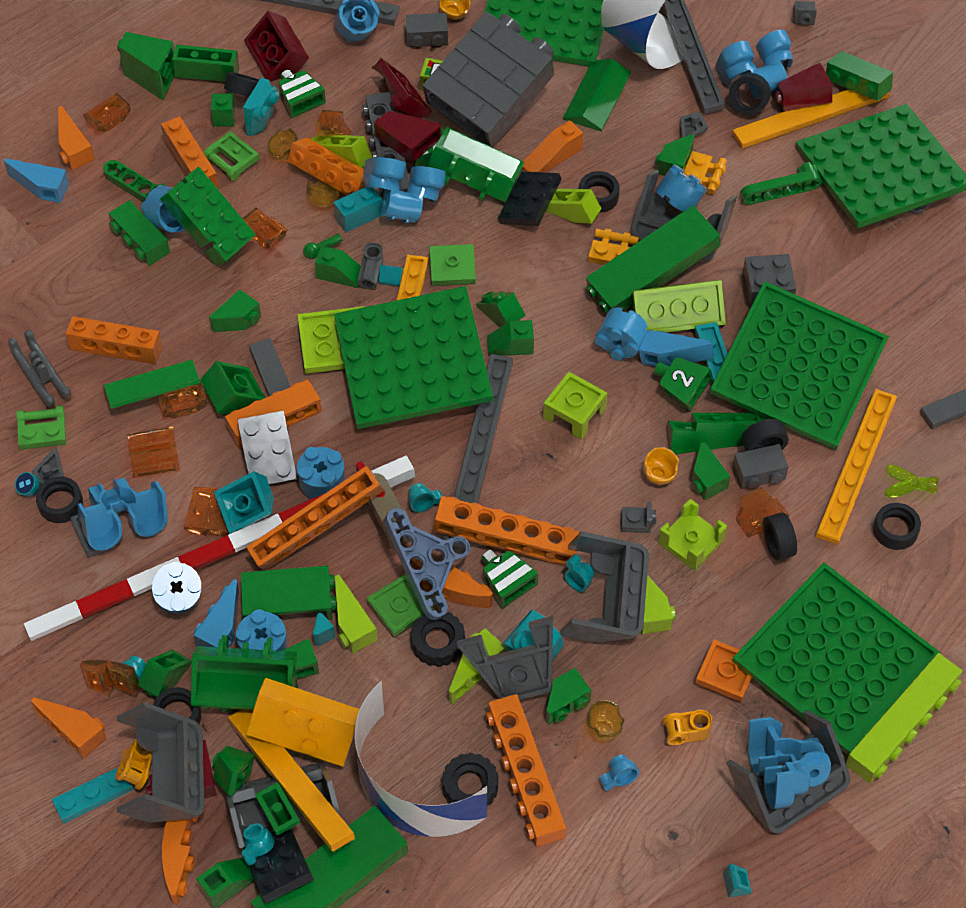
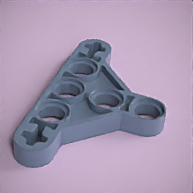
M394 508L384 518L386 530L425 616L430 620H439L446 614L448 609L442 590L451 566L468 555L470 543L461 536L442 540L412 526L405 511ZM395 517L396 519L400 518L401 521L397 524L396 522L392 523L391 519ZM401 537H408L412 542V546L410 548L403 547L400 544ZM454 543H460L464 547L463 554L454 552L452 548ZM439 551L443 555V561H434L431 557V552ZM410 559H418L422 564L421 569H413L410 566ZM420 581H428L432 587L431 591H423L419 585ZM433 604L440 606L441 609L438 613L436 610H431Z

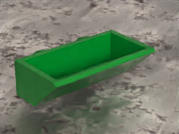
M447 127L437 142L427 167L445 171V185H448L452 178L481 191L478 199L480 201H483L486 194L506 203L525 162Z
M222 635V639H219L218 647L197 646L192 654L191 706L254 710L265 678L295 687L297 652L273 651V638L267 637L263 650L249 649V642H243L242 649L228 648V635Z

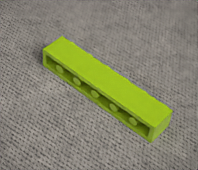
M938 653L848 756L846 766L869 784L876 777L880 779L887 771L888 766L886 765L889 761L893 760L895 762L902 754V746L906 742L911 744L918 735L916 730L921 725L925 727L933 717L931 713L935 708L940 710L948 699L946 697L948 693L952 692L954 694L962 684V681L959 679L963 670Z

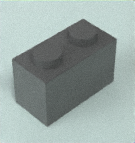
M447 14L406 15L407 47L448 45Z
M780 444L736 453L733 469L741 489H753L763 484H775L785 480L788 464Z

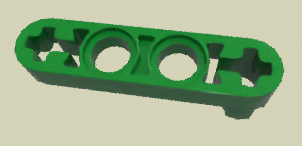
M109 160L103 165L104 175L108 181L141 202H144L148 194L157 186H166L163 183L154 184L117 160ZM127 178L135 179L132 183L123 182ZM142 188L150 189V191L145 194L139 192Z
M806 162L797 168V174L743 187L740 191V196L744 204L753 205L815 190L822 184V179L815 165Z

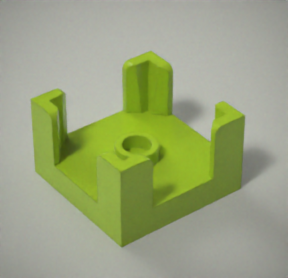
M568 372L545 400L543 419L553 423L554 414L572 424V434L582 440L588 432L589 420L597 410L598 414L601 415L606 409L608 393Z
M689 499L682 507L681 517L670 528L667 522L660 529L658 544L696 571L725 541L728 526L718 520L716 528L698 516L699 505L692 499Z

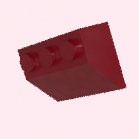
M271 11L265 13L244 39L255 61L269 82L281 79L280 76L285 70H290L293 74L297 73L309 59L286 17Z

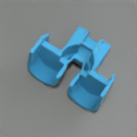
M781 29L770 32L762 37L756 45L758 54L764 63V66L759 68L752 62L754 53L749 42L739 41L729 45L722 50L715 65L722 83L729 86L732 79L736 76L755 73L764 77L771 91L777 92L778 83L787 79V73L781 62H784L785 66L789 68L793 63V56L790 51L791 40L787 32ZM747 82L754 99L761 98L760 88L752 82Z
M385 157L366 159L363 172L365 188L384 189L380 216L386 217L390 221L396 218L401 219L404 224L417 222L422 211L423 197L429 198L431 203L436 202L440 189L444 187L445 171L431 167L415 166L411 168L408 191H400L399 181L404 177L405 162Z
M115 478L113 479V489L105 491L101 483L88 488L91 502L90 507L84 508L81 503L77 504L78 518L82 524L83 534L89 545L93 549L100 551L114 547L122 537V523L117 513L128 511L129 521L137 534L144 537L158 534L164 529L168 519L165 491L158 481L151 483V489L136 493L129 486L125 478L118 480Z
M772 717L749 720L748 756L750 766L755 776H764V790L770 808L790 807L794 803L795 796L803 795L808 792L809 787L820 785L826 781L831 771L830 758L824 752V747L818 738L805 740L782 738L783 724Z

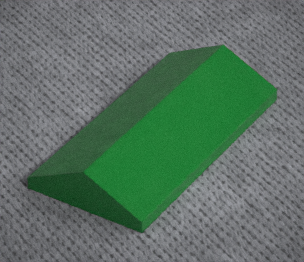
M613 59L596 60L595 65L589 66L563 116V120H570L575 124L602 132L631 75V71Z
M193 359L103 384L110 407L113 409L199 384L200 379Z

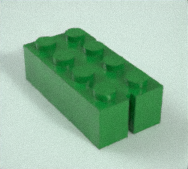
M199 166L160 198L201 248L211 241L214 243L213 246L207 248L204 252L216 266L226 262L256 235Z

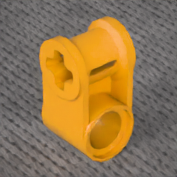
M705 710L671 713L662 719L663 725L667 728L668 737L666 740L669 745L676 746L688 742L703 741L710 737L712 717ZM703 723L706 726L703 728H699L695 726V724Z
M136 739L123 751L115 779L119 781L123 779L134 784V787L140 790L149 776L152 752L144 750Z

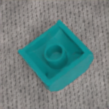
M261 78L243 106L247 136L251 137L263 132L272 117L273 106L278 102L279 92H277V87L270 85L268 79Z
M530 610L501 645L506 651L534 645L529 622L546 617L535 610ZM554 626L552 663L565 645L562 635Z

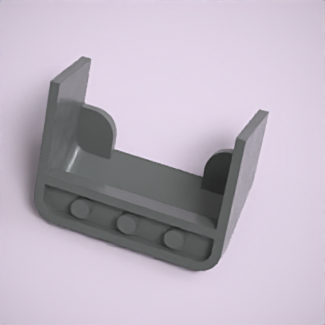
M654 170L647 175L633 222L632 232L634 236L639 237V240L644 239L675 218V216L665 213L667 208L666 198H662L657 192H654L660 172L658 170ZM733 195L726 200L722 214L715 213L707 219L720 234V241H722L728 228L737 196ZM717 249L701 260L707 261L716 254Z
M580 531L568 544V549L591 554L590 565L592 569L599 574L607 575L603 619L591 618L588 621L572 618L560 630V634L590 642H606L636 637L642 631L644 624L649 563L647 549L638 543Z
M146 702L117 716L118 722L136 728L138 744L144 750L152 752V796L148 794L139 796L117 807V813L149 823L192 819L201 815L204 811L203 734L199 724L192 719Z
M809 710L804 711L803 714L811 733L802 740L818 738L824 747V752L830 758L831 771L826 781L820 785L809 787L808 792L803 795L795 796L794 803L790 807L771 809L766 799L764 784H762L761 780L753 775L751 771L734 761L729 760L726 762L739 795L765 828L773 833L783 832L843 792L850 783V774L831 722Z
M316 763L300 767L340 815L333 782L325 764ZM272 776L246 782L233 796L227 795L225 792L239 848L245 847L243 833L249 825L259 823L263 827L271 826L255 794L276 783ZM286 795L297 817H304L302 813L298 810V808L294 805V803L290 800V798Z

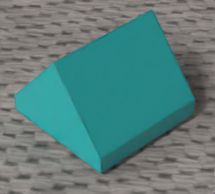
M380 265L379 284L400 287L404 267Z
M322 613L317 614L314 625L313 640L315 646H321L335 638L334 626Z
M734 864L728 865L723 872L728 898L751 894L752 890L747 869Z

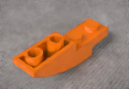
M415 558L410 559V566L415 570H420L422 567L421 562ZM456 567L449 572L442 590L445 600L477 608H490L493 605V593L488 586L479 584L473 580L468 572L460 571ZM426 580L420 581V587L430 592L432 589L431 584Z
M199 816L192 819L166 821L162 841L163 872L172 902L176 905H179L181 896L184 897L188 888L186 878L188 872H192L195 866V857L190 847L193 836L191 827L193 822H197Z

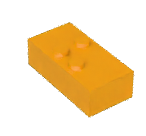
M265 678L258 694L246 735L343 767L355 733L356 720L360 709Z

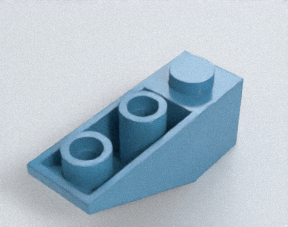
M5 158L4 163L10 177L42 200L62 202L69 186L66 170Z
M648 330L639 348L642 364L654 367L659 362L670 366L677 357L690 362L714 359L715 357L712 341L665 333L663 331Z
M233 579L229 586L224 587L221 592V598L209 608L204 622L199 623L195 628L194 639L196 647H218L219 639H222V635H228V648L235 641L239 588L236 579Z

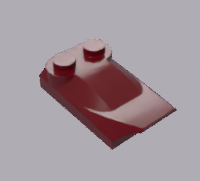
M382 58L372 66V69L385 77L387 87L392 95L390 97L392 100L390 104L398 112L402 110L404 115L420 119L427 118L432 113V110L406 75Z

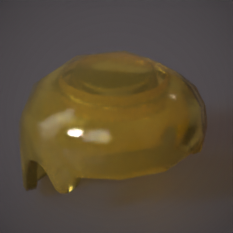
M288 128V131L279 129L268 141L269 154L276 160L287 161L292 143L299 140L297 134L291 128Z
M309 181L306 185V196L313 206L327 208L339 200V191L328 184H322L318 181L316 185L312 186V183Z
M598 700L591 705L586 716V726L592 737L601 741L614 740L622 732L624 718L621 717L619 706L609 700Z

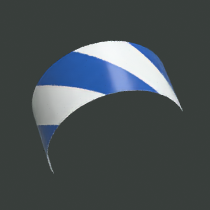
M603 0L601 22L604 30L649 65L657 69H665L684 60L669 20L658 13L665 0Z
M380 681L364 700L355 726L359 778L362 790L371 807L375 805L394 827L419 836H448L463 832L479 824L487 818V786L476 794L451 804L420 805L401 800L389 794L368 775L360 761V753L371 728L384 716L382 682Z

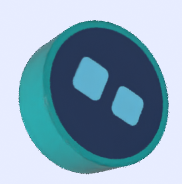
M23 472L15 481V489L19 494L30 497L37 492L40 484L39 479L30 472Z

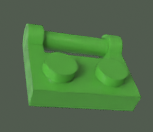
M231 131L203 152L208 161H212L227 173V177L232 181L237 180L240 173L260 159L259 153ZM221 152L233 163H235V165L233 167L230 166L227 162L220 158L217 155V153Z
M63 405L56 406V409L25 412L24 410L17 411L18 446L20 450L66 445V422ZM57 418V421L26 425V421Z

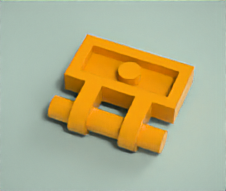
M692 151L684 174L687 176L693 174L701 180V184L707 188L708 194H714L715 190L720 186L721 176L726 171L725 165L727 160L719 158L718 162L714 164L712 163L713 156ZM707 173L713 174L711 177H706Z
M596 228L595 237L602 238V241L593 240L588 262L605 265L629 249V244L635 245L638 243L639 237L631 236V233L627 232L621 234L612 232V229L605 228V230ZM612 240L622 243L621 245H616L609 242Z

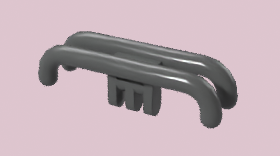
M26 330L24 333L26 341L32 350L29 354L31 365L23 355L15 338L8 340L10 350L46 406L52 407L55 404L54 397L47 392L43 385L49 380L52 381L63 398L67 399L71 396L70 388L65 386L38 345L31 330Z

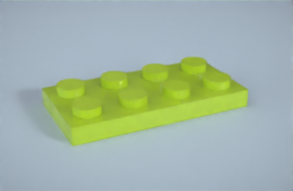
M720 279L632 291L634 312L640 315L647 323L646 331L653 330L666 333L695 329L696 325L717 322L718 326L726 325L722 280Z

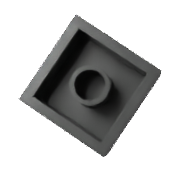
M789 254L745 257L742 274L749 308L752 307L764 281L796 294V285Z

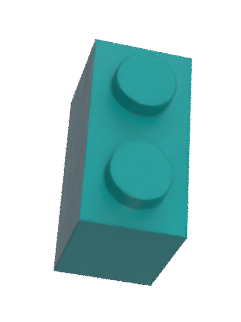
M364 187L334 202L335 219L345 233L380 217L382 198L374 187Z

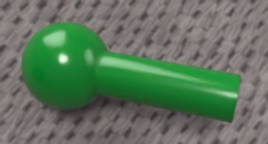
M338 233L317 244L307 243L303 248V254L308 259H315L321 246L331 247L343 240Z

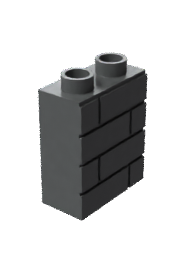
M486 11L422 86L426 103L480 142L494 147L554 76L552 58L554 51L544 40L538 37L529 42L519 35L521 28L510 16L502 14L497 19Z

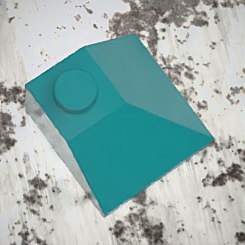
M253 471L214 492L229 534L248 527L272 514L274 496L267 477Z

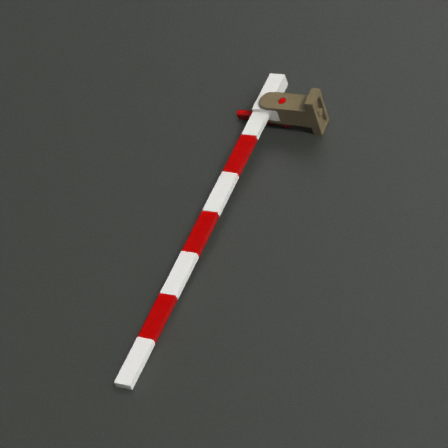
M407 455L372 470L385 491L371 499L368 504L386 536L390 549L395 547L384 525V518L394 508H399L406 512L405 508H402L391 487L415 477L414 468ZM362 461L356 463L358 471L365 467ZM322 495L24 623L29 638L33 641L152 589L155 574L167 564L173 562L183 563L196 570L245 549L248 545ZM393 517L391 519L392 523L396 522L399 524L401 521L400 518L396 519ZM405 536L400 538L401 545L411 541Z

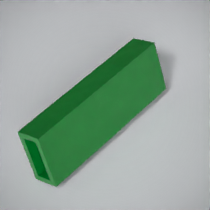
M693 205L586 277V290L592 298L596 297L600 308L605 314L613 308H622L621 311L624 312L633 306L632 291L663 286L721 246L720 234Z
M374 805L348 825L354 833V840L333 852L325 843L305 859L314 880L266 904L261 894H259L250 901L251 907L339 908L408 853V842Z

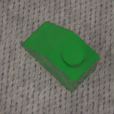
M218 92L212 94L211 113L214 127L235 126V93Z
M690 134L664 145L662 153L658 152L655 160V165H658V171H660L659 175L665 176L674 164L685 170L693 150L695 135Z
M321 246L315 261L316 279L359 288L357 280L361 265L343 250Z
M239 289L209 316L211 330L213 332L247 330L251 325L259 321L261 317L260 304Z
M532 320L509 321L487 335L488 356L491 354L499 356L533 354L534 333Z
M703 442L700 444L691 484L693 490L700 494L704 500H707L728 489L730 475L707 444Z
M173 649L148 659L138 686L146 690L145 692L148 695L158 697L161 692L175 687L191 666L192 660Z
M226 746L220 753H216L212 763V767L215 768L213 778L227 795L233 796L250 778L255 754L230 746Z
M278 782L255 794L266 818L277 835L301 823Z

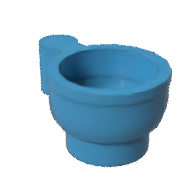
M618 755L609 762L610 771L601 775L599 781L604 790L609 791L614 786H626L632 783L639 776L640 772L636 764L628 759L626 755Z

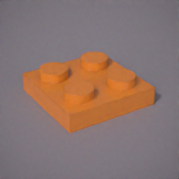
M713 639L695 683L742 702L752 677L732 662L733 657L740 649Z

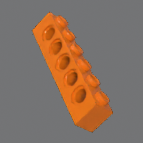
M365 466L246 548L257 565L266 571L385 490L369 467Z
M441 496L432 530L433 532L452 537L461 536L471 542L512 551L513 553L566 566V561L576 554V550L568 549V544L580 533L570 527H560L552 525L547 521H537L529 519L524 515H514L506 513L501 509H491L483 507L478 503H468L460 501L455 497ZM456 516H462L465 519H459ZM480 522H485L488 525H482ZM503 528H508L511 531H505ZM526 534H531L534 537H528ZM549 540H554L557 542V544L552 543Z
M515 694L488 702V712L485 713L488 726H493L496 734H493L494 743L497 749L501 748L502 750L501 762L504 771L510 772V788L513 794L517 793L520 800L517 802L520 816L526 817L528 824L525 825L529 840L533 839L536 847L565 839L566 826L518 695ZM509 723L514 727L504 728L503 725ZM518 745L522 749L515 751L512 750L510 747ZM525 767L528 768L530 771L527 773H522L518 771V769ZM529 790H535L538 792V794L531 796L528 795L526 792ZM541 812L546 814L547 816L543 819H539L534 815L536 813Z

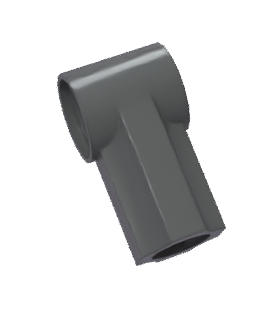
M369 243L363 249L364 256L357 284L363 287V289L371 290L376 288L380 265H384L383 248L378 243Z

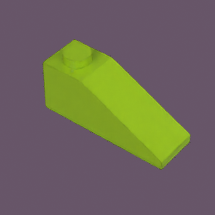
M316 134L311 139L361 168H364L366 159L372 158L364 136Z
M557 189L546 212L573 223H592L602 208L592 189Z
M338 574L335 576L340 633L337 636L341 645L344 648L348 647L350 652L354 654L378 640L377 628Z
M647 575L642 634L671 630L672 621L676 620L674 606L669 605L668 597Z
M486 628L480 633H474L471 636L482 635L489 656L506 652L501 645L502 643ZM464 654L449 688V702L452 705L483 678Z

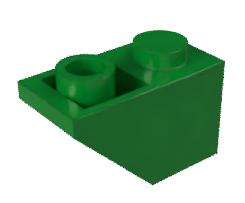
M490 291L481 297V301L476 303L477 307L498 327L505 325L509 321H519L526 316L514 292Z
M576 668L554 679L546 710V722L548 725L555 721L557 723L563 721L569 713L576 709L578 711L584 709L591 701L592 690Z
M241 857L218 862L198 876L196 880L201 893L213 908H217L254 882L255 878L251 868Z

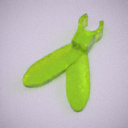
M888 465L886 467L889 475L901 481L889 486L885 490L884 494L887 497H899L916 489L929 493H937L938 486L929 485H937L939 480L937 477L918 478L897 465Z

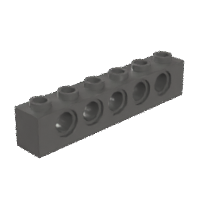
M390 92L366 95V104H362L364 117L368 116L369 119L366 120L367 133L371 132L372 134L369 136L370 148L375 149L372 152V158L385 157L405 162L404 157L375 137L374 122L377 118L383 116L388 111L395 112L390 104L392 102ZM405 167L404 177L399 181V190L407 192L410 182L407 168ZM379 188L380 197L384 195V189Z

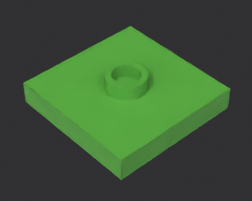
M473 244L430 246L432 286L476 284Z
M407 574L366 598L367 603L393 637L413 626L415 620L424 614Z

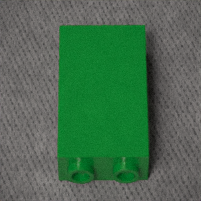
M328 565L241 572L243 619L252 614L253 611L260 609L274 615L327 611V619L332 620V610H337L336 596H331V589H335L334 574L329 575Z

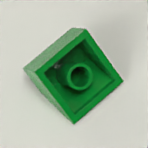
M215 361L200 379L205 392L214 404V409L220 414L229 415L234 410H240L249 406L254 401H260L265 398L249 367Z

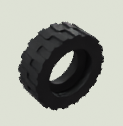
M446 612L441 619L434 621L427 618L425 614H422L420 618L415 620V624L411 628V647L414 650V655L422 663H426L428 666L441 667L443 665H450L451 662L458 660V657L463 652L457 646V641L465 639L463 624L460 623L457 616L455 617L452 613ZM435 628L446 630L450 635L448 645L441 649L430 647L426 642V635L430 630Z
M460 754L458 757L451 759V762L445 766V772L442 775V789L447 802L451 804L474 795L466 794L458 787L459 777L463 773L471 771L478 773L483 780V786L480 790L487 786V806L491 805L498 792V772H496L495 765L481 754Z

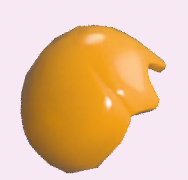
M440 0L439 10L441 13H446L448 19H462L469 11L471 0Z
M656 447L647 454L643 463V473L651 483L657 485L669 484L678 473L679 459L672 450L665 447Z

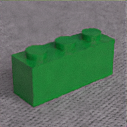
M176 44L172 57L174 75L181 78L225 82L228 72L238 73L240 68L237 50Z
M840 51L827 62L826 74L830 81L876 101L892 90V71L843 51Z
M130 200L108 213L110 229L114 234L118 233L121 236L125 246L131 247L140 261L143 260L150 266L170 253L168 239Z

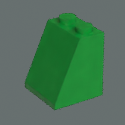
M125 32L117 45V50L120 52L121 57L120 65L123 66L124 75L159 99L164 100L175 77L172 63L174 54L173 41Z

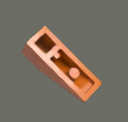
M62 106L58 107V133L61 150L58 154L64 165L68 164L73 171L95 160L92 146Z
M570 120L554 129L524 160L525 163L522 169L525 172H547L582 150L583 132Z
M33 697L30 700L34 711L83 759L106 740L103 730L105 726L97 717L92 718L84 711Z

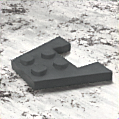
M553 616L529 622L534 645L489 656L482 635L458 640L457 646L499 699L517 694L519 700L549 693L552 690Z

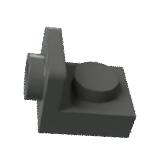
M795 1L794 24H815L817 13L815 2Z
M647 501L646 508L622 507V532L650 533L651 524H656V510H652V501Z

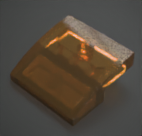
M173 427L127 434L133 478L180 470Z
M193 488L183 529L204 536L208 532L223 537L229 535L214 494L218 490L217 488Z
M108 660L82 661L80 664L87 688L110 697L113 690L116 689L136 698L141 690L138 686L139 682L135 669L132 666Z

